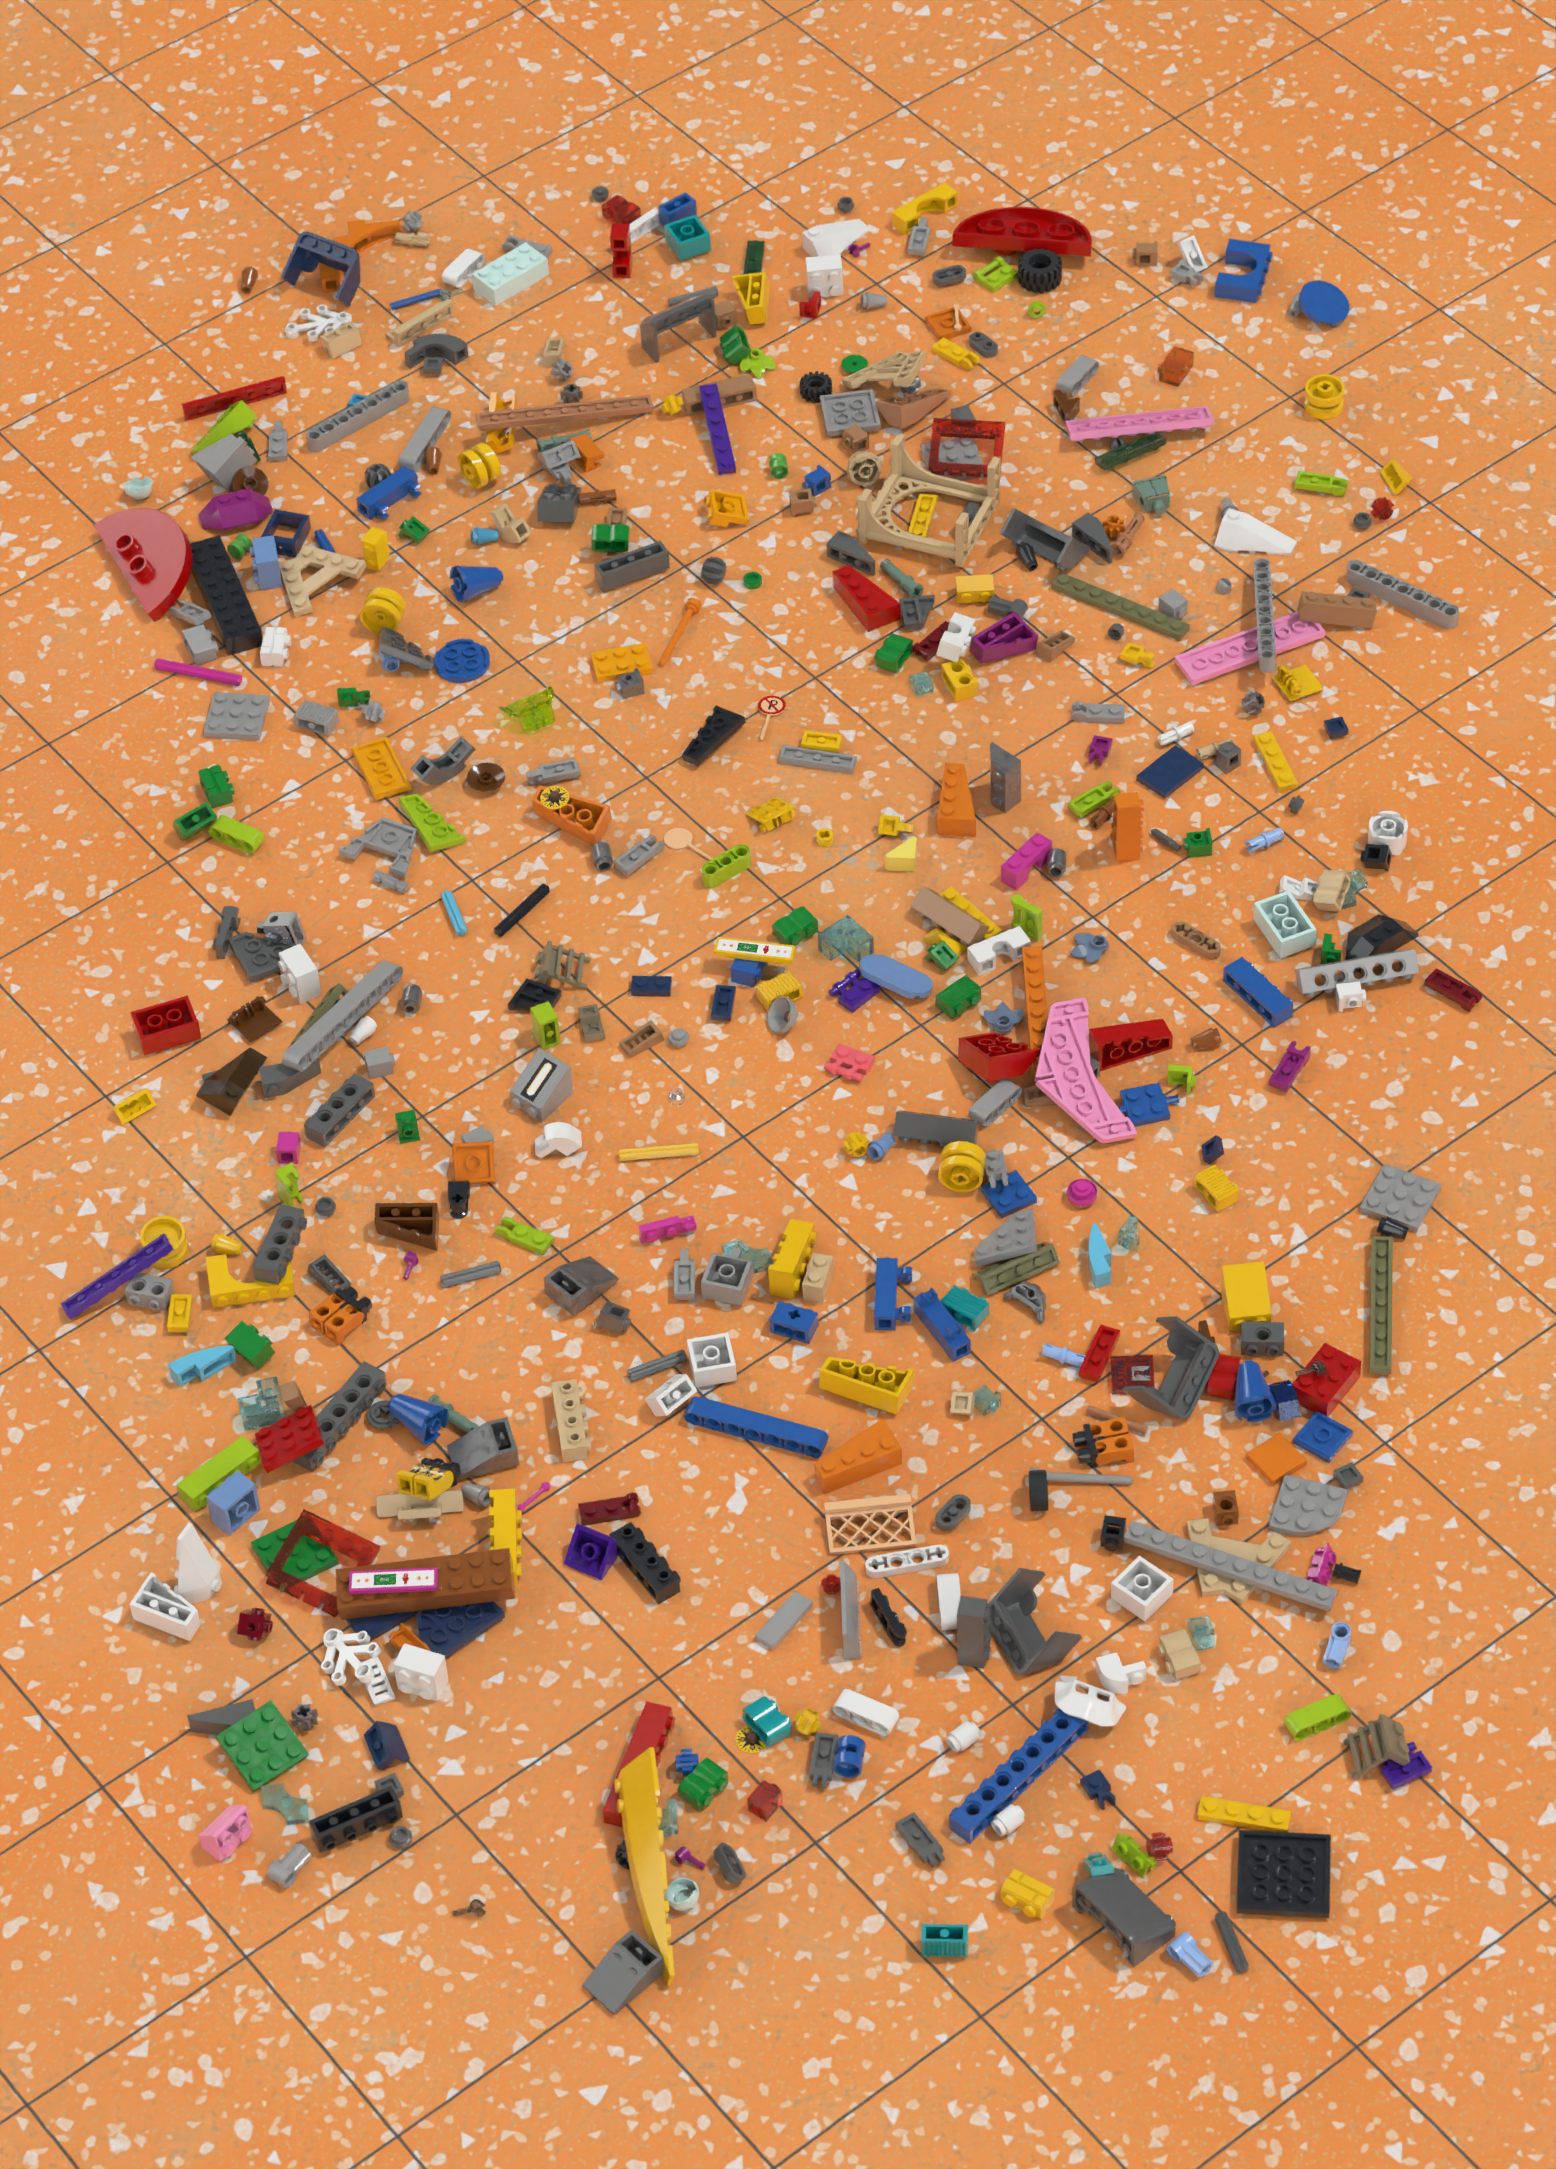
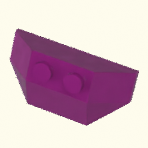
M245 489L213 497L198 516L203 529L209 528L226 531L259 523L268 514L273 513V509L268 497L251 489Z

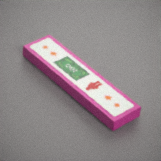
M437 1568L350 1571L349 1577L350 1594L437 1591L438 1587Z

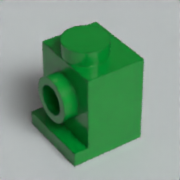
M1206 828V831L1186 833V838H1183L1184 850L1188 851L1189 857L1212 855L1210 828Z
M415 1110L395 1113L400 1144L419 1141L420 1136Z

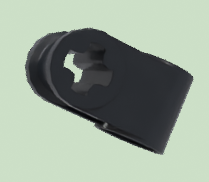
M469 1180L448 1181L450 1215L456 1219L464 1218L468 1214L470 1198Z

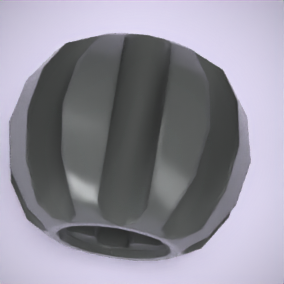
M381 463L373 464L365 472V481L368 487L372 488L389 477L391 472L387 466Z
M718 557L707 558L701 570L703 580L709 584L721 583L725 577L726 563Z

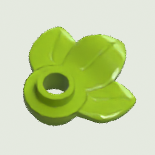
M752 348L751 353L741 360L740 369L741 372L750 370L753 375L760 379L766 369L775 370V362L770 356L764 355L762 350Z

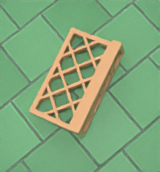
M910 1494L824 1503L830 1556L916 1547ZM908 1512V1519L903 1524L894 1518L898 1513ZM877 1515H883L888 1518L882 1526L873 1521ZM855 1517H862L866 1520L861 1528L851 1523ZM840 1519L844 1522V1525L837 1530L831 1526L830 1520ZM891 1521L900 1527L894 1535L885 1529ZM869 1524L878 1529L872 1537L863 1531ZM847 1526L856 1531L851 1539L842 1534ZM904 1530L911 1535V1541H901L897 1536ZM881 1532L890 1538L887 1543H879L875 1539ZM860 1534L869 1540L862 1546L854 1542ZM838 1536L847 1542L842 1548L833 1547V1542Z

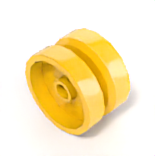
M1325 374L1310 378L1305 387L1304 408L1311 417L1323 420L1339 416L1344 407L1345 386L1338 377Z
M481 442L473 446L471 450L468 449L458 455L460 471L473 488L479 489L485 486L488 481L492 482L501 477L502 472L499 460L486 443Z
M383 587L374 588L368 593L359 614L360 620L368 630L379 634L382 626L396 631L405 612L406 604L402 596L396 591Z
M964 1141L951 1142L946 1145L941 1151L938 1179L941 1184L956 1192H969L979 1188L983 1182L986 1162L984 1151L977 1145Z
M158 1216L149 1220L143 1226L140 1233V1241L142 1247H145L165 1234L174 1250L153 1263L152 1266L159 1269H171L180 1265L186 1259L189 1252L188 1240L183 1224L179 1220L170 1216Z

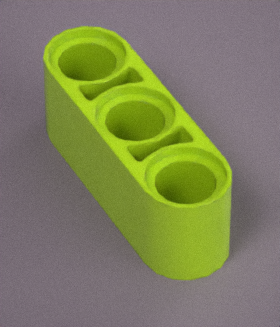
M220 815L208 829L209 834L214 839L248 854H253L265 841L264 835L259 830L224 815Z
M738 844L702 866L703 885L707 888L717 887L748 869L751 865L750 848L745 844Z
M1334 1694L1289 1713L1284 1718V1724L1296 1741H1300L1347 1721L1352 1713L1341 1695Z

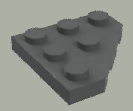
M381 627L379 632V650L382 654L388 657L395 656L406 664H409V662L415 664L417 668L424 671L426 669L432 670L434 666L433 657L430 655L425 657L421 652V648L412 642L407 643L404 636L399 632Z
M248 932L228 938L229 945L250 983L281 972L278 965L280 961L279 952L297 945L293 943L288 945L279 943V940L265 936L263 938L254 937L252 933Z

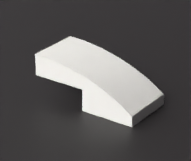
M1283 875L1280 879L1279 894L1290 891L1295 899L1312 901L1313 893L1319 887L1318 882L1306 877L1302 881H1298Z

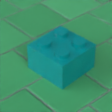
M696 214L664 225L665 241L679 261L711 251L710 233Z

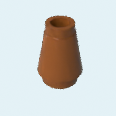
M245 267L241 272V291L244 293H250L258 279V272L255 268Z
M429 447L424 453L428 473L437 474L442 453L437 447Z
M1212 1027L1191 1038L1194 1050L1218 1047L1217 1044L1222 1043L1218 1029H1212Z

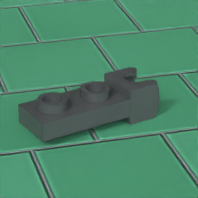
M223 907L221 913L222 924H219L218 937L213 941V950H216L217 958L225 959L229 948L228 938H231L234 930L239 928L241 918H238V907Z

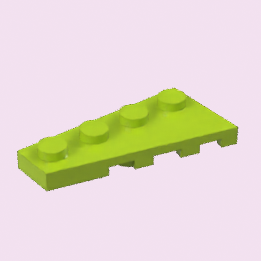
M417 793L399 798L400 806L414 828L417 829L418 834L430 852L466 842V837L463 834L459 835L455 831L456 828L452 824L448 825L443 820L444 817L439 813H435L432 810V806Z

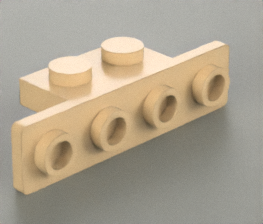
M446 1490L431 1501L406 1494L378 1495L376 1497L378 1517L398 1516V1520L403 1519V1522H415L416 1518H425V1521L437 1520V1517H440L442 1513L461 1512L464 1510L462 1490Z

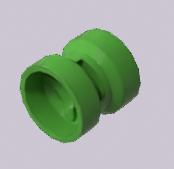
M781 453L770 456L769 466L772 477L776 479L786 477L788 474L786 456Z
M239 534L235 538V542L233 541L227 546V550L235 559H241L253 544L249 537Z

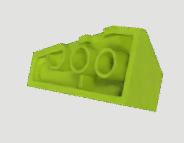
M242 400L231 405L218 418L217 423L208 430L209 435L203 436L190 453L199 452L244 428L249 429L255 423L253 419L257 415Z

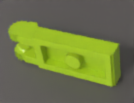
M1303 471L1298 472L1295 482V489L1332 493L1334 496H1344L1346 493L1345 488L1348 486L1346 479Z
M1106 781L1071 800L1068 803V808L1079 818H1082L1109 802L1114 794H1121V790L1116 787L1112 789L1113 783Z
M507 1216L501 1220L505 1227L498 1225L495 1228L498 1236H502L511 1243L544 1255L554 1242V1236L520 1222L517 1223L513 1218Z

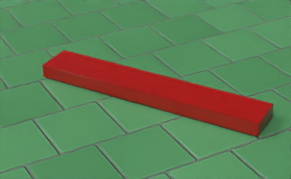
M281 376L183 403L184 419L188 421L224 411L241 400L245 404L285 394L287 393L285 378Z

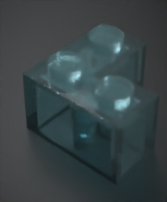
M847 915L818 934V950L830 961L847 952L860 962L863 957L874 953L873 936Z
M277 1376L257 1380L258 1394L238 1398L244 1431L272 1425L285 1417Z

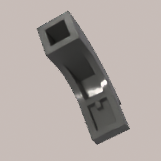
M430 334L413 340L414 347L404 352L406 366L410 369L424 361L425 357H443L454 365L469 357L467 343L458 337L448 334Z
M460 736L441 757L428 759L422 755L410 769L427 784H441L459 774L466 767L464 762L476 749Z

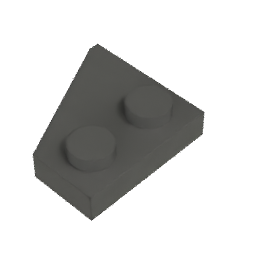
M934 595L899 599L905 630L924 628L935 603Z

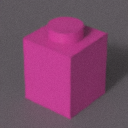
M279 1132L276 1147L278 1164H289L291 1162L298 1164L301 1150L299 1132Z

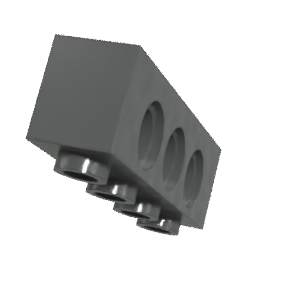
M355 1073L349 1079H346L343 1085L336 1092H333L331 1097L318 1108L317 1112L306 1120L304 1124L306 1138L326 1147L375 1097L373 1083Z
M285 1205L279 1206L253 1265L256 1281L279 1285L281 1278L285 1277L287 1264L293 1259V1250L295 1246L299 1245L300 1234L307 1226L304 1209Z

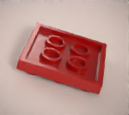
M312 1405L300 1408L290 1416L283 1417L278 1422L268 1427H263L259 1432L255 1433L262 1464L267 1474L324 1445L317 1416Z

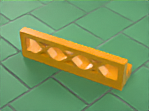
M497 392L490 394L489 412L505 410L504 407L508 405L511 406L507 410L517 409V398L515 396L502 400ZM508 427L509 430L505 434L502 432L506 428L487 430L486 443L495 454L514 447L515 427ZM505 440H508L507 444L501 445Z

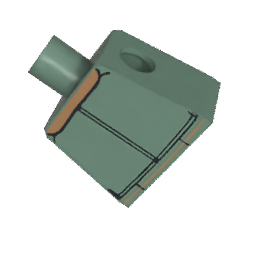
M1166 475L1132 482V496L1145 513L1155 511L1157 515H1163L1166 509L1170 507V492Z

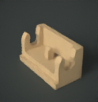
M350 322L320 336L325 353L329 352L332 359L362 345L359 329Z

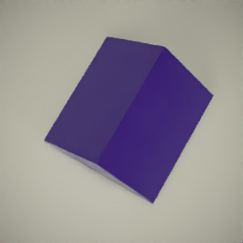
M577 1523L563 1564L603 1580L618 1558L616 1539Z

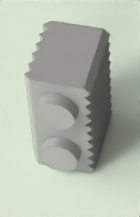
M203 624L182 631L183 641L197 666L217 659L216 641H211V632L209 629L206 630Z
M304 700L294 714V721L296 727L330 736L339 723L338 711L332 707Z

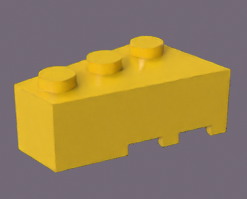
M766 272L732 276L736 293L749 324L767 323L770 285Z

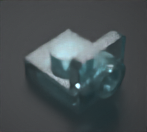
M928 672L909 675V681L915 696L933 692V678L929 677Z
M1130 1215L1119 1231L1118 1244L1125 1249L1137 1252L1139 1249V1237L1137 1236L1139 1232V1227H1137L1138 1217Z
M986 1385L972 1392L975 1394L974 1406L983 1416L996 1411L1001 1406V1394L998 1391L993 1393Z
M1209 1616L1187 1619V1626L1195 1651L1214 1648V1628Z
M668 1799L667 1809H663V1819H660V1828L658 1830H663L664 1837L678 1834L676 1799Z

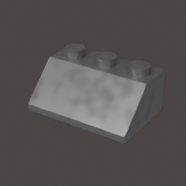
M992 742L990 743L991 804L1006 813L1021 801V760Z

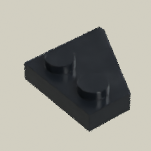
M526 978L508 1003V1009L530 1010V1008L548 1001L552 1008H554L562 996L561 991Z

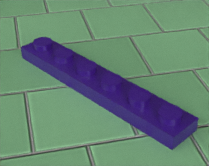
M717 383L699 386L718 475L736 473V465Z
M165 1234L161 1235L62 1302L61 1306L68 1318L71 1320L75 1316L80 1315L88 1307L98 1303L100 1299L114 1292L119 1286L133 1279L141 1271L149 1268L162 1257L167 1256L169 1252L174 1250Z

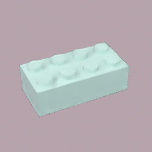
M525 242L472 273L474 291L494 306H497L548 276V258Z

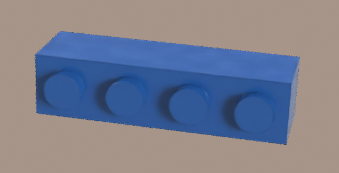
M1241 957L1224 967L1223 981L1273 1028L1293 1017L1292 1000L1284 996L1277 986L1271 984L1264 974L1259 973L1252 963L1247 962Z

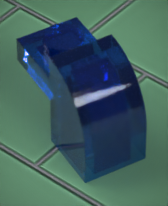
M1290 1380L1270 1384L1269 1388L1277 1405L1276 1412L1274 1411L1275 1418L1283 1422L1301 1417L1298 1398Z

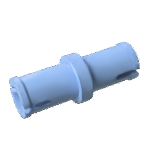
M1278 827L1268 833H1260L1258 837L1245 842V845H1250L1246 849L1251 853L1262 847L1267 848L1271 843L1284 839V835L1280 836L1284 832Z
M1045 1343L1042 1351V1356L1059 1360L1061 1364L1068 1363L1081 1367L1086 1356L1069 1351L1067 1347L1060 1348Z

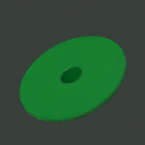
M849 355L842 360L841 366L845 371L855 373L866 368L868 361L861 355Z

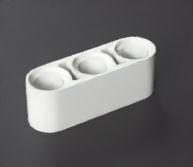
M467 248L444 270L442 282L460 288L472 277V273L478 271L483 266L485 255Z
M959 1574L936 1575L941 1630L957 1629V1610L961 1596Z
M844 1689L832 1707L833 1712L838 1717L883 1736L890 1734L900 1717L894 1708L849 1689Z

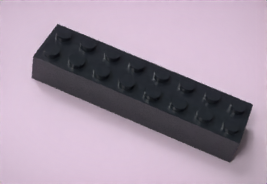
M220 535L190 543L192 547L191 571L228 656L261 647L263 641L261 628Z

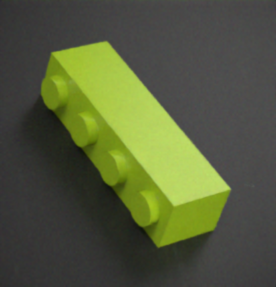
M241 1436L176 1484L179 1498L196 1512L208 1504L207 1496L213 1489L218 1488L227 1477L232 1476L237 1471L246 1475L251 1470L256 1469L261 1463L259 1450L244 1436Z

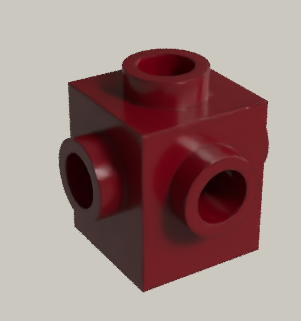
M261 1608L246 1609L240 1612L237 1634L248 1636L247 1639L252 1641H260L272 1631V1614L265 1613V1610Z

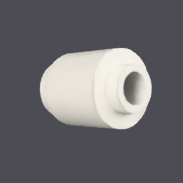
M965 1721L949 1733L946 1742L955 1753L958 1751L962 1752L979 1740L978 1734L980 1730L975 1723Z
M1010 1804L994 1816L991 1826L1000 1837L1009 1835L1025 1822V1813L1020 1806Z

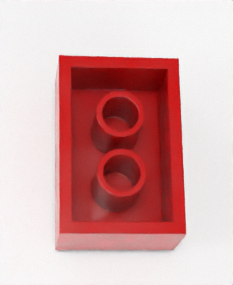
M188 995L130 1012L133 1027L144 1056L202 1039L199 1023Z
M1324 1343L1291 1384L1290 1400L1314 1413L1319 1411L1329 1417L1360 1378L1361 1361Z

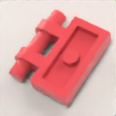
M838 1044L830 1056V1062H825L824 1069L830 1071L831 1074L845 1076L847 1080L861 1082L863 1074L867 1075L875 1063V1056Z

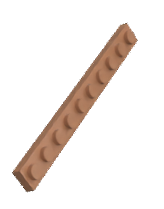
M650 395L475 413V420L480 431L654 412V405Z

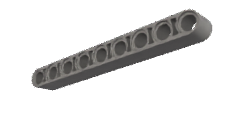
M1261 558L1253 563L1259 669L1261 672L1271 673L1276 670L1270 561Z
M385 960L381 961L285 1051L282 1058L283 1065L300 1072L306 1070L399 982L403 974L402 967Z

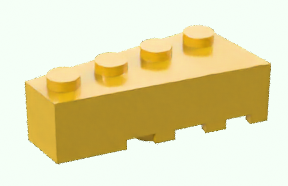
M795 1219L789 1220L783 1234V1241H780L778 1245V1254H774L773 1265L770 1264L768 1268L770 1295L794 1299L796 1292H800L802 1286L801 1277L805 1276L807 1271L806 1262L812 1256L811 1246L816 1244L818 1233L815 1232L814 1223Z
M828 1357L820 1369L819 1388L897 1415L914 1387L915 1369L907 1368L906 1371L896 1370L897 1367L888 1365V1368L875 1367V1363L867 1362V1364L862 1365L856 1364L855 1360Z

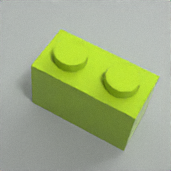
M549 1001L530 1008L533 1035L541 1049L545 1050L561 1044L558 1017Z

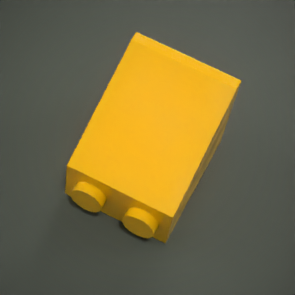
M1264 1261L1222 1266L1221 1295L1229 1331H1241V1322H1271V1307Z

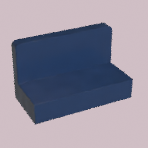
M376 1721L363 1734L378 1770L384 1771L394 1760L404 1762L410 1760L396 1725Z

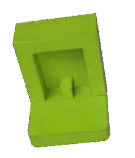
M1169 1064L1168 1084L1187 1085L1186 1094H1191V1088L1196 1086V1075H1193V1067Z

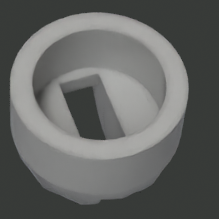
M1221 578L1217 582V592L1220 594L1230 593V580Z

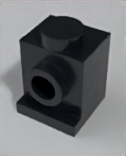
M1366 844L1365 851L1362 850L1361 862H1363L1365 868L1384 869L1389 872L1392 857L1389 845Z
M1104 1516L1100 1546L1108 1551L1122 1549L1126 1533V1518Z

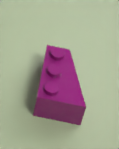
M1013 612L973 636L969 652L982 664L1036 650L1038 635Z

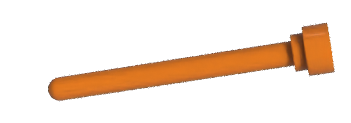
M689 598L686 602V612L663 652L659 665L664 666L690 618L700 610L701 602L698 599Z

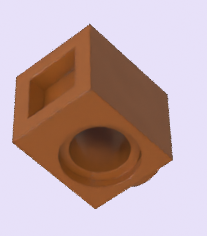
M1235 1490L1213 1492V1510L1217 1526L1238 1524L1239 1509Z

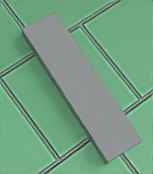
M783 745L778 762L853 774L857 763V756Z

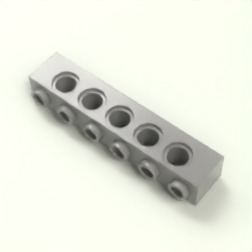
M1410 948L1295 969L1298 992L1308 997L1317 995V991L1324 990L1325 993L1335 992L1336 984L1360 981V983H1363V986L1374 985L1376 980L1381 979L1384 983L1394 981V977L1401 976L1402 979L1412 978L1414 973H1419L1416 951ZM1397 960L1400 967L1397 971H1393L1392 963ZM1376 964H1378L1381 969L1379 974L1375 975L1372 970L1373 966ZM1356 968H1360L1361 976L1356 979L1353 971ZM1337 971H1340L1342 974V979L1339 982L1334 980V974ZM1320 974L1323 981L1317 986L1314 980Z

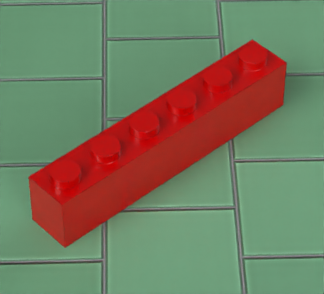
M646 1701L615 1779H618L621 1769L649 1747H654L656 1766L659 1765L661 1749L665 1748L668 1742V1731L672 1730L675 1724L672 1707ZM614 1781L603 1808L604 1823L623 1828L622 1814L618 1813L617 1800L620 1798L619 1793L615 1792Z

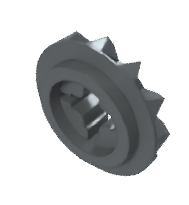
M387 1400L376 1402L368 1409V1422L375 1429L378 1427L382 1430L387 1427L392 1429L394 1424H399V1420L389 1411V1401ZM381 1411L383 1414L388 1415V1419L381 1417Z

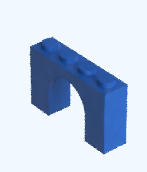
M1229 239L1225 263L1246 266L1253 271L1245 275L1219 272L1215 282V297L1256 303L1258 296L1262 295V285H1265L1266 274H1268L1270 267L1269 262H1272L1273 252H1270L1271 244Z

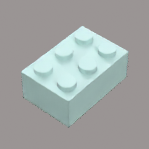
M1290 891L1254 903L1253 920L1280 958L1316 946L1317 930Z

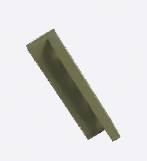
M340 983L329 989L291 1044L293 1045L334 1006V1003L336 1004L340 1000L339 996L341 994L345 996L349 991Z
M1042 1242L1037 1244V1252L999 1261L973 1273L972 1277L974 1280L980 1281L984 1295L988 1296L1059 1264L1060 1261L1054 1245Z

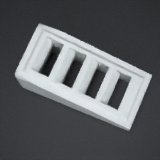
M374 1657L361 1662L362 1664L368 1663L375 1673L374 1676L379 1675L370 1683H364L374 1706L395 1699L379 1658ZM380 1683H383L382 1685H379V1686H376V1687L372 1688V1686H375V1685H378V1684H380ZM384 1690L387 1691V1692H385V1693H383V1694H380V1695H377V1696L375 1695L376 1693H379V1692H381V1691H384Z

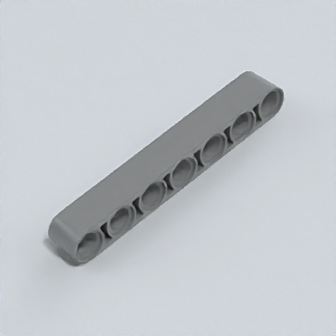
M402 380L396 381L306 432L308 450L314 453L320 452L409 402L408 383Z
M1359 560L1348 562L1346 580L1349 584L1443 628L1454 629L1457 627L1459 608L1456 605Z

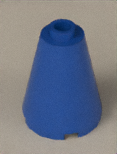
M454 566L450 570V579H453L454 585H451V590L458 602H466L499 586L501 581H503L502 571L497 567Z
M1247 1360L1238 1367L1234 1412L1235 1416L1240 1420L1243 1417L1247 1418L1248 1422L1262 1421L1271 1417L1273 1410L1276 1412L1277 1405L1259 1364L1252 1360Z
M401 1393L392 1396L388 1403L389 1411L421 1443L426 1445L432 1444L439 1438L441 1434L438 1431L441 1426L445 1428L449 1418V1411L444 1406Z

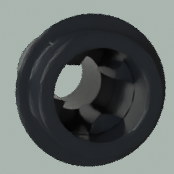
M1028 543L1018 546L1016 549L1017 557L1029 571L1037 569L1038 563L1033 546Z
M1387 1216V1218L1381 1217L1377 1233L1385 1237L1405 1239L1409 1228Z

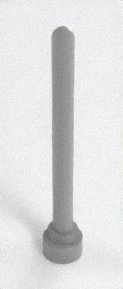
M1030 1467V1471L1039 1470V1467ZM1046 1472L1047 1481L1122 1485L1133 1483V1478L1130 1476Z

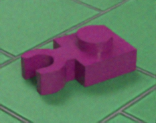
M1094 735L1089 748V764H1092V761L1095 759L1099 760V766L1103 764V756L1108 757L1111 750L1112 738Z

